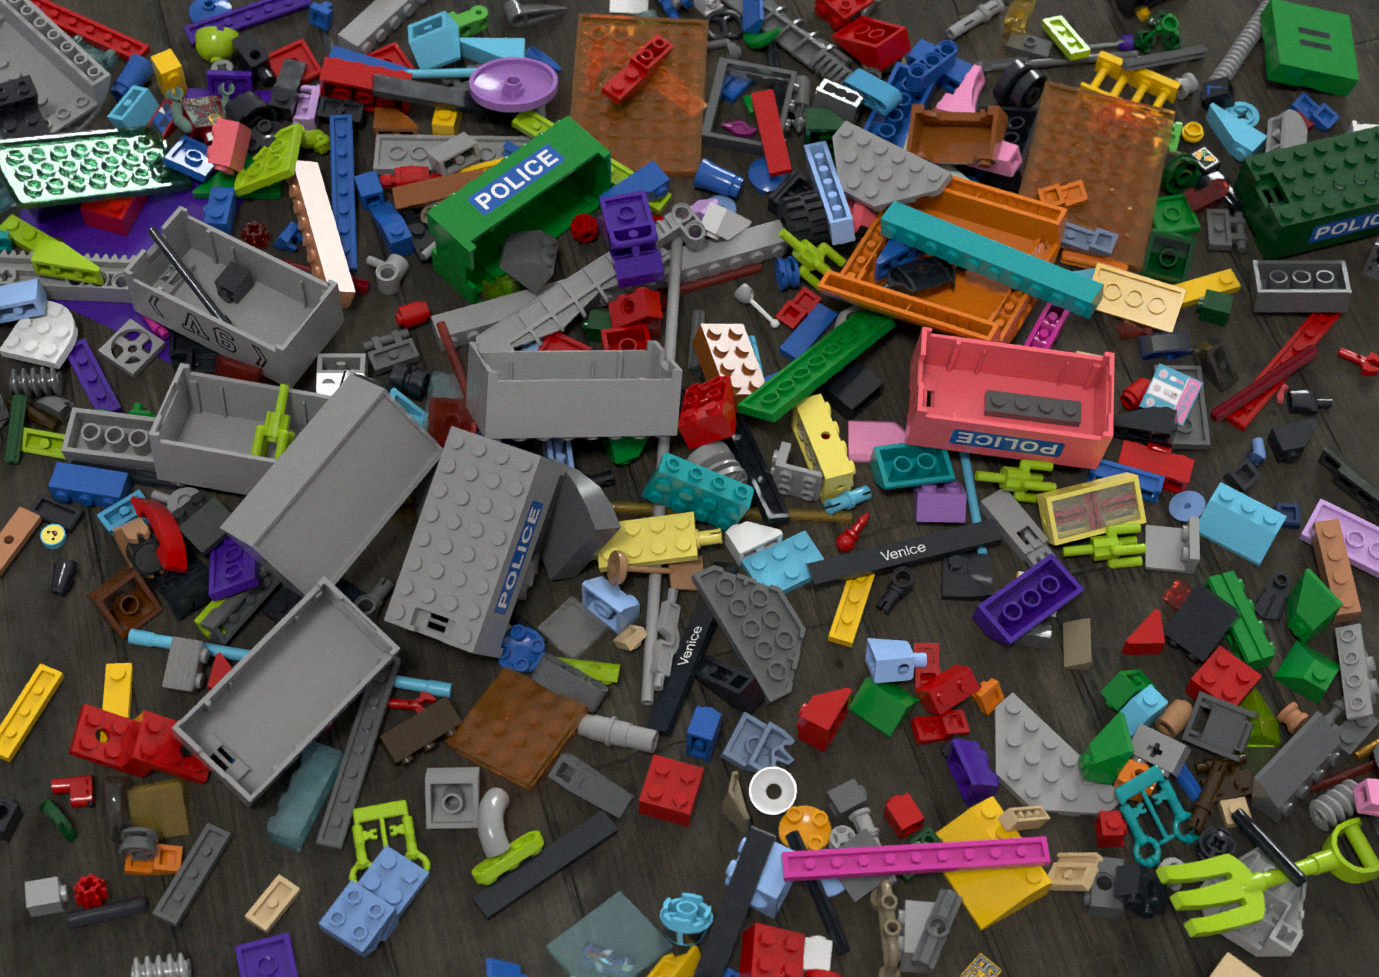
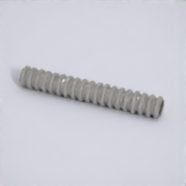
M1265 0L1260 4L1208 81L1228 76L1231 82L1262 36L1260 14L1270 0Z

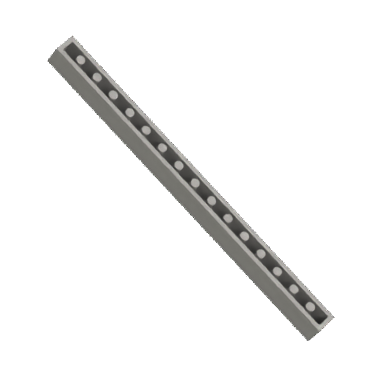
M780 220L744 229L729 240L719 237L718 240L713 238L707 239L699 248H690L687 245L682 246L680 284L694 282L703 277L715 276L721 272L736 270L746 265L758 264L764 260L779 258L788 254V243L778 236L779 231L783 229ZM670 259L663 263L664 280L633 285L630 289L625 287L618 288V286L608 289L604 293L609 302L617 300L619 295L634 293V290L640 287H648V290L653 291L668 288ZM563 280L543 285L536 294L527 289L431 316L432 330L440 351L452 350L458 346L469 344V342H476V336ZM597 295L584 308V311L587 312L600 306H608V303H604Z

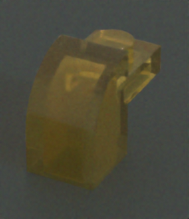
M1014 0V2H1011L1004 20V29L1022 35L1026 34L1037 0Z

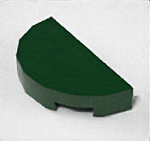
M48 798L39 804L42 812L68 841L72 842L79 837L65 816Z

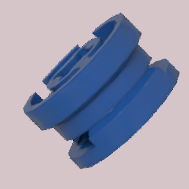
M788 256L787 259L782 257L776 258L775 272L779 289L783 290L788 286H792V288L799 287L800 276L797 259L794 256Z

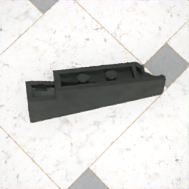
M1326 447L1318 463L1335 475L1331 483L1379 518V488L1337 447Z

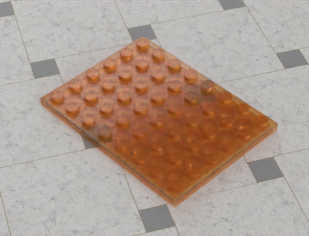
M578 14L570 117L611 152L612 159L630 170L636 172L654 160L666 175L696 176L701 162V131L703 126L708 20ZM656 34L674 45V49L658 71L631 99L627 97L622 103L617 105L601 94L602 87L629 64L630 57Z
M1045 81L1018 195L1041 201L1037 190L1057 183L1063 186L1082 179L1089 203L1067 208L1066 222L1093 231L1100 228L1119 234L1111 256L1088 254L1061 245L1059 252L1065 250L1128 265L1129 269L1141 271L1176 111Z

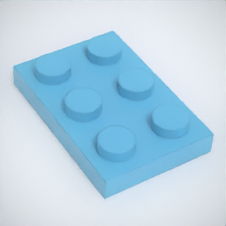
M803 531L741 560V566L748 577L757 579L756 582L767 586L774 585L780 587L783 593L786 594L811 582L807 563L824 560L807 532Z

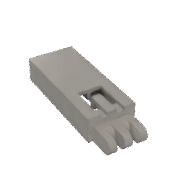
M1000 489L981 500L979 510L988 520L994 519L1000 535L1022 562L1026 561L1032 567L1052 553L1054 555L1048 547L1049 539L1009 491ZM1018 532L1024 533L1023 540H1027L1029 542L1028 545L1017 535Z

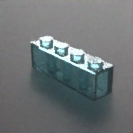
M316 741L313 742L310 749L307 748L305 750L299 771L293 773L288 792L282 794L276 815H272L267 823L266 830L271 842L300 852L336 781L343 759L342 751Z

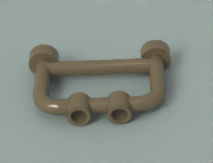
M883 878L880 880L878 888L871 892L869 899L870 906L875 911H878L884 966L881 967L878 977H900L901 974L897 967L899 963L898 936L901 926L895 919L898 901L896 896L892 894L890 881Z

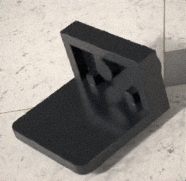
M193 555L186 556L187 570L185 573L165 570L162 574L157 572L154 578L150 579L151 585L165 598L177 620L212 600L208 595L209 570Z

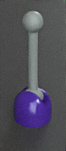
M1132 34L1121 36L1117 42L1085 44L1090 49L1117 46L1121 51H1132L1133 37Z

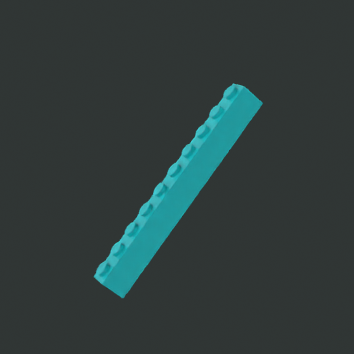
M893 201L881 217V235L943 259L948 263L963 267L970 272L985 276L990 280L1007 285L1012 289L1027 293L1034 298H1039L1054 306L1071 311L1076 315L1090 319L1102 301L1104 287L1102 283L897 201Z

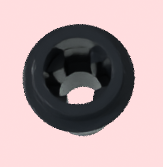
M58 558L57 563H54L51 586L52 594L61 597L66 596L79 571L77 569V562L67 558Z

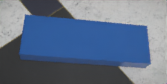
M818 303L780 346L779 353L792 361L817 343L836 321L838 314Z

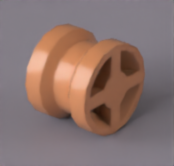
M1296 702L1290 703L1276 717L1279 723H1284L1287 726V731L1290 734L1296 732L1309 719V715L1306 712H1301L1298 709Z

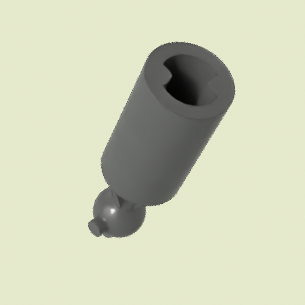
M797 76V81H800L798 94L794 93L793 100H796L793 112L796 119L791 120V124L798 134L804 129L806 108H810L811 81L806 76Z

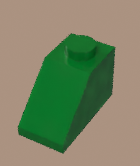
M1141 669L1120 671L1100 693L1105 697L1104 701L1111 709L1120 711L1134 696L1150 684L1154 688L1157 686Z

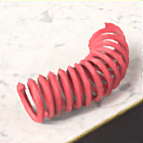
M1286 384L1280 386L1282 389L1277 393V403H1284V394L1288 389Z

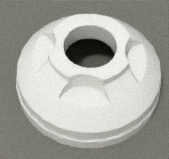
M767 767L761 769L752 778L749 794L752 803L758 810L766 814L776 815L787 811L793 805L797 795V787L794 778L786 770L780 767ZM777 784L781 787L782 794L778 799L773 800L767 796L766 790L769 785Z

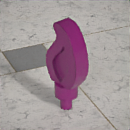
M744 121L721 124V127H725L726 130L731 131L734 136L739 138L753 137L757 128H750Z

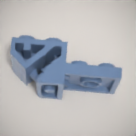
M386 845L359 882L350 881L319 922L320 929L365 958L376 950L379 941L387 940L399 924V918L429 879V872Z

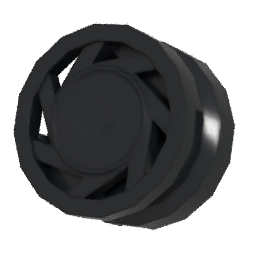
M1219 826L1218 828L1209 827L1203 831L1196 843V856L1199 861L1227 853L1233 856L1236 842L1231 837V833L1225 828Z

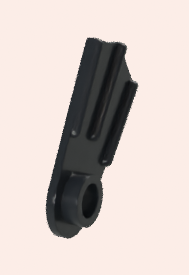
M1283 572L1273 573L1254 601L1255 612L1263 620H1281L1292 586L1291 578ZM1277 579H1282L1285 583L1281 584Z

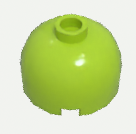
M217 26L198 29L195 34L196 50L199 56L211 64L221 59L230 61L233 59L231 40L239 36V34L227 27H224V31L217 30Z

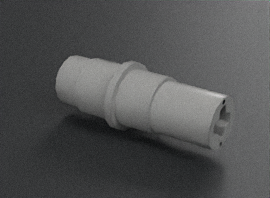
M584 713L578 728L579 736L605 743V746L611 747L615 745L654 753L659 738L658 731L621 721L615 716L608 718Z

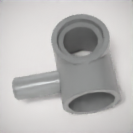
M391 254L386 262L373 256H368L366 259L368 265L376 268L379 291L387 295L396 293L400 289V281L409 269V263L397 254Z

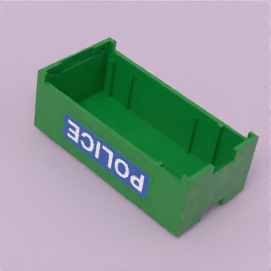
M570 116L555 122L552 127L539 133L536 138L520 146L517 151L504 157L501 162L485 170L482 175L475 180L469 181L463 188L456 193L450 194L447 199L438 205H434L427 212L429 233L435 237L436 249L433 248L431 250L433 269L471 305L480 303L481 300L477 296L508 274L499 268L504 241L508 232L542 230L544 233L551 234L555 239H558L571 230L570 223H572L571 220L576 215L583 213L592 215L597 210L601 211L599 196L611 189V152Z

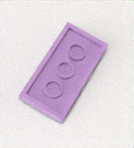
M1320 499L1299 539L1313 545L1310 530L1314 522L1339 519L1350 564L1379 578V527Z

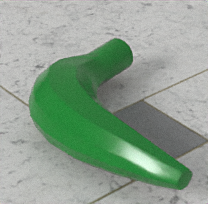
M778 27L761 34L743 32L745 44L751 49H761L770 44L780 34L782 29Z

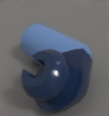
M1254 438L1251 441L1253 452L1244 456V459L1247 457L1255 467H1258L1266 459L1262 438Z

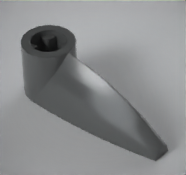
M509 0L502 8L510 26L513 28L537 24L567 13L566 7L549 4L521 5L518 0Z

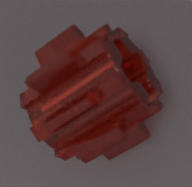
M253 221L247 223L243 231L240 232L241 239L257 249H264L267 240H270L269 231H267L266 225L261 222Z

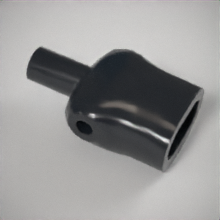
M1289 389L1287 392L1289 413L1313 416L1317 414L1318 407L1332 408V399L1317 398L1315 391L1312 389Z

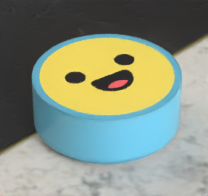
M50 524L42 529L40 538L46 548L58 549L65 544L67 535L61 525Z

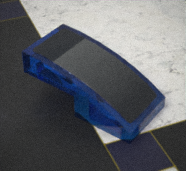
M1166 332L1139 337L1143 360L1165 355L1170 360L1191 355L1187 333Z

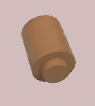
M1174 700L1155 720L1157 729L1162 734L1174 739L1188 724L1193 710L1192 705L1185 700Z

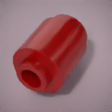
M416 301L398 307L397 313L394 314L397 325L399 327L403 326L404 329L418 326L431 319L430 311L425 301Z
M1139 378L1124 389L1120 396L1122 405L1130 411L1140 408L1139 405L1151 381Z

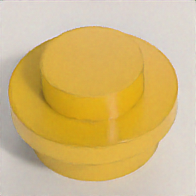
M1190 122L1183 127L1181 135L1187 142L1197 143L1202 140L1204 131L1199 123Z

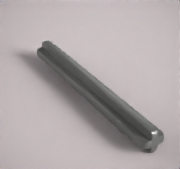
M1205 45L1127 58L1122 60L1121 68L1125 72L1205 58L1208 48Z

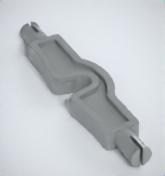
M676 588L668 589L667 600L661 603L660 614L656 624V630L666 641L659 639L653 643L650 672L655 675L652 687L655 691L663 690L664 678L670 676L673 655L677 652L680 643L678 621L681 607L676 604L679 592Z

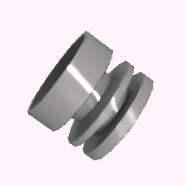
M716 441L697 448L687 459V461L744 484L747 483V473L741 468V464L735 460L734 454L727 444L722 441Z

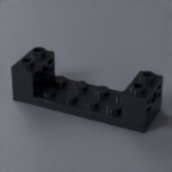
M26 75L0 83V137L36 221L39 222L79 209L81 207L82 194L73 174L68 176L38 107V93L31 76Z

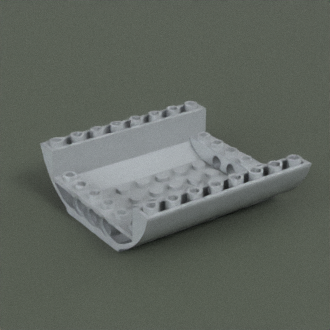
M0 0V83L26 75L31 76L38 93V107L58 151L85 133V128L93 121L106 99L111 74L30 0ZM0 137V181L8 178L14 180L18 176Z

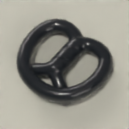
M729 9L713 11L704 20V33L711 41L726 38L731 40L739 39L743 36L744 32L742 17L737 12ZM735 19L739 25V31L737 33H730L728 21ZM710 22L719 23L720 35L711 33Z

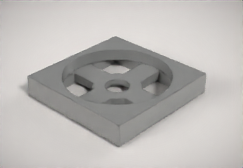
M129 319L98 351L102 357L135 379L166 347V344L144 327ZM132 331L140 334L135 341H128L124 338ZM148 341H151L152 349L150 353L147 354L145 351H143L142 347ZM116 345L124 351L117 359L112 355V349ZM131 346H136L137 350L131 353L128 351ZM137 358L140 360L137 363L126 364L130 359Z

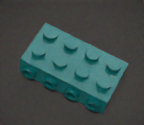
M664 453L658 468L643 488L641 497L648 499L652 503L669 507L678 513L694 512L695 520L709 523L717 528H721L723 531H727L732 525L737 524L750 508L754 489L749 485L670 453Z

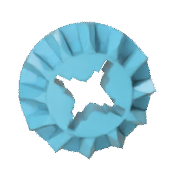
M1235 102V106L1225 109L1235 117H1241L1246 114L1245 119L1241 118L1240 120L1253 128L1256 127L1259 121V112L1249 103Z

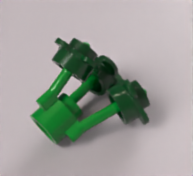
M1159 10L1155 16L1148 18V24L1154 29L1152 32L1140 29L1136 32V39L1133 40V45L1143 50L1146 54L1151 52L1150 47L1155 43V35L1165 36L1161 39V43L1164 46L1163 52L1184 48L1181 45L1182 37L1178 35V19L1172 13L1167 15L1165 10Z

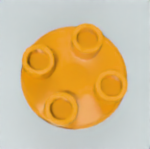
M811 806L790 807L780 821L779 837L782 844L789 849L791 848L787 842L786 835L795 830L799 831L807 851L822 850L830 840L831 825L828 816L824 811H820L817 808Z

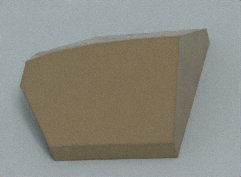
M738 771L732 772L724 798L722 813L742 833H748L750 817L746 811L738 780Z

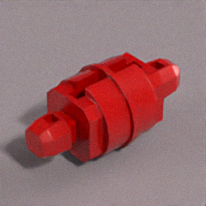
M428 166L395 167L394 175H381L380 184L383 188L391 189L392 187L442 176L439 173L429 174Z

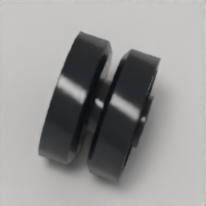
M1019 58L1012 62L1001 74L994 87L993 97L1003 105L1008 104V107L1032 108L1046 88L1047 76L1037 69L1033 70L1031 64Z

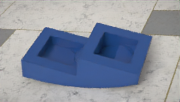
M1304 92L1288 108L1301 112L1315 123L1314 127L1327 131L1340 117L1327 104L1323 103L1319 106Z

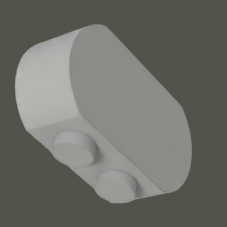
M1289 109L1268 119L1266 152L1307 143V127L1302 117L1295 110Z

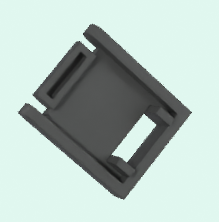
M1199 692L1182 740L1234 761L1241 762L1242 757L1234 753L1236 750L1244 753L1255 724L1247 721L1248 716L1257 719L1258 713ZM1203 708L1212 709L1203 733L1196 731L1195 729Z

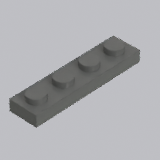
M986 390L984 396V415L1079 427L1081 423V402Z
M210 823L206 824L153 911L154 918L178 928L232 838L230 832Z

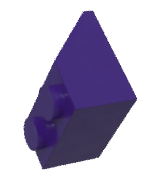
M952 740L946 764L966 807L980 803L992 796L995 797L1000 784L996 773L991 772L988 766L989 759L984 749L981 750L978 742Z

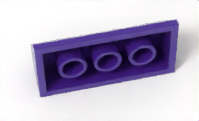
M1051 553L978 605L972 619L988 637L1011 645L1081 594L1085 589Z

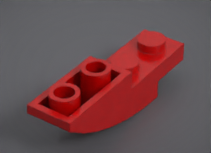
M656 34L630 57V62L624 69L602 87L601 94L617 105L622 103L627 97L630 99L634 97L658 71L674 49V45Z

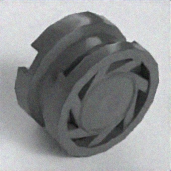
M132 827L122 830L120 840L123 844L119 847V855L126 858L128 855L131 856L133 861H148L156 858L158 848L155 845L159 842L158 832L143 827Z

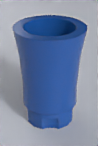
M132 54L122 73L114 82V86L110 90L111 95L117 101H120L133 85L143 87L155 76L153 65L144 57Z
M704 158L698 168L693 187L737 199L743 187L744 178Z

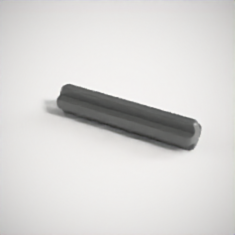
M694 310L692 315L688 369L690 371L700 370V363L692 341L700 324L705 323V312L703 310Z

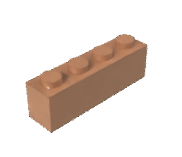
M1339 519L1314 522L1310 530V536L1321 581L1343 603L1331 624L1356 621L1361 613V608Z

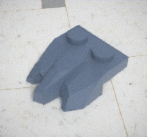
M744 712L738 720L720 757L744 771L759 772L767 767H777L776 764L786 767L795 759L785 751L784 747L791 746L795 740L785 730L772 722L765 724Z

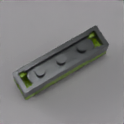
M259 565L258 586L233 594L227 598L214 602L211 601L194 622L206 638L225 645L280 582L263 566Z

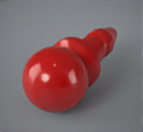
M868 512L857 519L851 530L846 528L845 533L837 537L836 547L839 551L846 553L854 548L855 541L860 539L857 534L860 533L869 519L870 514Z

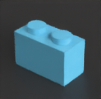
M133 85L107 117L120 135L135 139L141 134L160 105L148 88Z

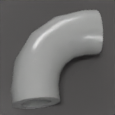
M497 787L491 788L485 793L478 807V835L485 856L488 858L498 856L510 848L503 822L504 812L509 806L510 800L508 794L503 789Z

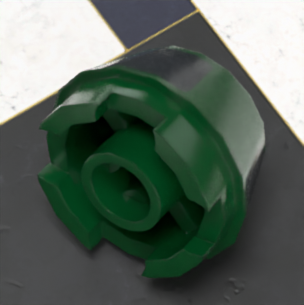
M1171 151L1165 154L1158 162L1156 173L1163 189L1174 195L1182 194L1181 192L1189 187L1193 189L1202 174L1199 171L1197 158L1180 151Z

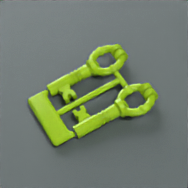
M405 800L353 810L355 826L352 827L357 862L350 871V881L358 883L356 880L357 871L365 870L372 864L367 859L365 842L369 839L372 841L378 840V836L374 835L377 833L376 829H371L369 832L363 831L360 823L379 820L383 847H385L386 845L388 846L384 819L397 816L404 817L402 818V824L398 827L395 825L389 826L390 831H394L390 832L391 837L398 834L404 835L407 848L404 857L411 861L420 859L423 862V869L429 872L431 863L426 855L417 849L412 816H409Z

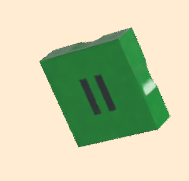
M1270 0L1260 14L1262 38L1266 48L1267 79L1269 81L1293 86H1305L1321 92L1347 97L1359 81L1349 15L1282 0Z

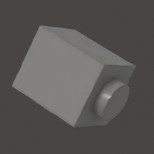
M58 876L25 882L26 908L32 917L65 911L64 902L68 901V890L66 885L61 884Z

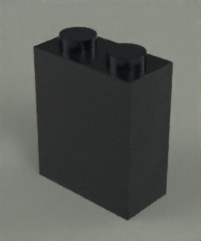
M854 359L843 367L841 371L829 378L826 383L814 390L813 393L816 395L822 394L824 402H828L831 408L848 421L855 419L882 395L884 382Z
M1197 584L1166 626L1163 633L1168 636L1166 640L1176 648H1179V646L1185 648L1188 651L1186 655L1197 663L1200 660L1206 662L1220 646L1243 613L1203 584Z

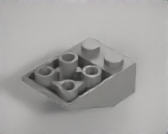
M366 353L318 354L316 393L332 396L340 387L344 371L368 377Z

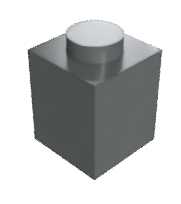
M853 778L827 791L825 803L839 824L847 820L848 816L853 812L866 808L868 794L862 785H858Z

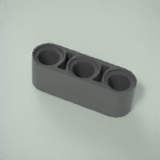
M547 653L542 655L531 675V678L539 685L590 712H596L608 691L607 686L599 680Z

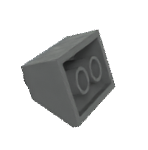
M542 230L508 232L505 237L499 268L536 294L553 275L559 243L551 234H546Z

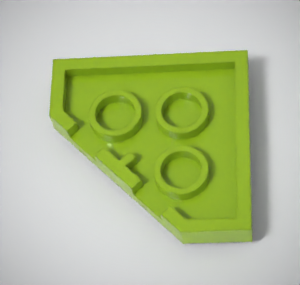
M299 123L279 130L274 135L276 140L268 148L264 146L252 158L254 163L246 171L242 169L236 175L234 189L238 197L294 176L303 128Z

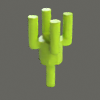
M785 228L781 229L778 233V236L794 249L792 255L802 264L799 267V275L817 291V285L820 280L810 271L818 270L821 274L825 275L827 270H831L824 262V256L827 255L839 267H842L846 262L840 254L825 242L816 248L807 239L801 242L798 241Z
M280 384L275 412L267 411L265 424L256 427L250 455L267 457L269 442L271 441L277 443L274 459H278L294 441L295 433L289 430L291 415L284 414L290 385Z
M1022 459L1019 468L1004 466L1000 473L975 472V480L996 482L999 483V488H1002L1004 491H1014L1013 497L1017 502L1038 504L1036 494L1026 493L1028 490L1049 492L1057 488L1056 483L1043 482V474L1030 473V469L1052 471V462Z
M1140 523L1110 525L1106 528V536L1090 537L1089 545L1062 547L1063 557L1090 554L1094 561L1107 560V565L1111 569L1137 567L1143 564L1141 556L1119 558V556L1146 553L1145 543L1137 544L1136 536L1117 537L1118 534L1141 532Z

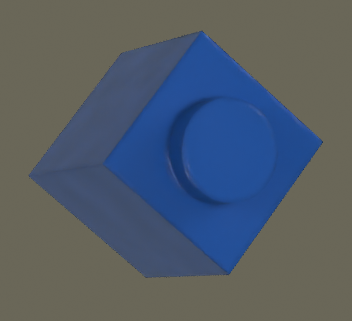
M376 171L354 176L356 192L363 211L385 202L383 189Z

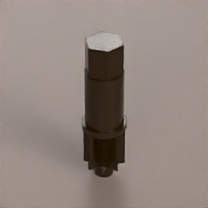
M11 399L7 402V406H10L9 410H11ZM26 404L25 420L28 419L53 432L59 429L61 425L60 419L34 407L32 404Z

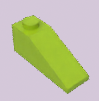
M39 238L31 258L35 274L103 285L104 279L100 267L63 242L55 239Z

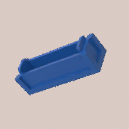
M1101 459L1096 470L1090 469L1087 482L1126 472L1138 475L1142 499L1150 501V504H1157L1165 476Z

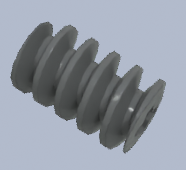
M51 366L49 373H46L45 368L41 367L40 373L37 374L35 368L32 367L30 374L27 375L25 368H22L20 375H17L15 368H13L10 375L11 395L13 397L15 394L23 396L26 394L28 398H32L34 393L37 397H42L44 393L46 396H51L55 393L56 396H61L63 392L61 371L56 373L54 367Z

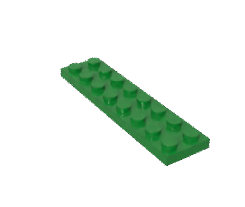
M862 310L856 311L738 403L739 413L769 422L778 421L790 409L796 407L799 402L811 395L814 390L826 383L829 378L841 371L843 367L856 359L867 348L871 347L873 343L882 336H885L887 332L896 326L894 318Z

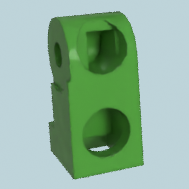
M474 6L470 11L458 15L454 11L448 13L459 26V40L460 38H466L484 31L488 27V10L483 6Z

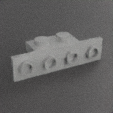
M1359 623L1335 628L1347 720L1374 716L1372 704H1376L1375 694H1379L1377 680L1373 679L1372 671H1376L1374 658L1369 656L1364 648L1362 626Z

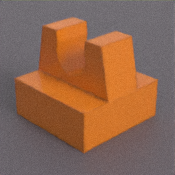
M992 678L988 682L982 681L980 683V690L970 696L971 700L979 706L980 711L986 715H989L1005 699L999 681Z

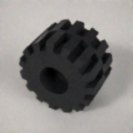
M814 190L778 199L777 220H780L783 228L801 242L807 239L816 248L823 242L828 244L829 231L826 213L820 197ZM788 244V252L792 255L794 249Z

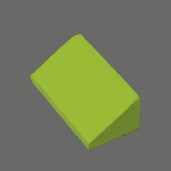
M24 427L21 451L65 459L61 452L65 434Z

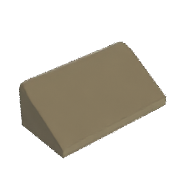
M1085 618L1063 623V669L1089 671L1092 661L1090 619Z

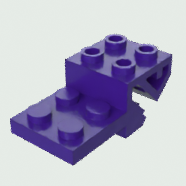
M645 190L599 198L618 288L664 280L662 256L656 247L658 234L655 222L652 219Z

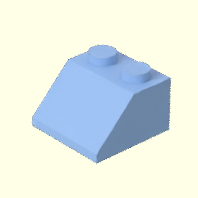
M602 576L586 580L582 583L583 609L618 635L640 617V604L638 600L630 594H625L618 585L610 584Z

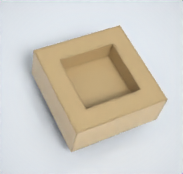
M630 624L613 642L618 648L631 651L638 648L648 634L643 627Z
M1245 797L1221 800L1218 803L1225 829L1239 827L1231 818V814L1238 808L1243 809L1251 817Z

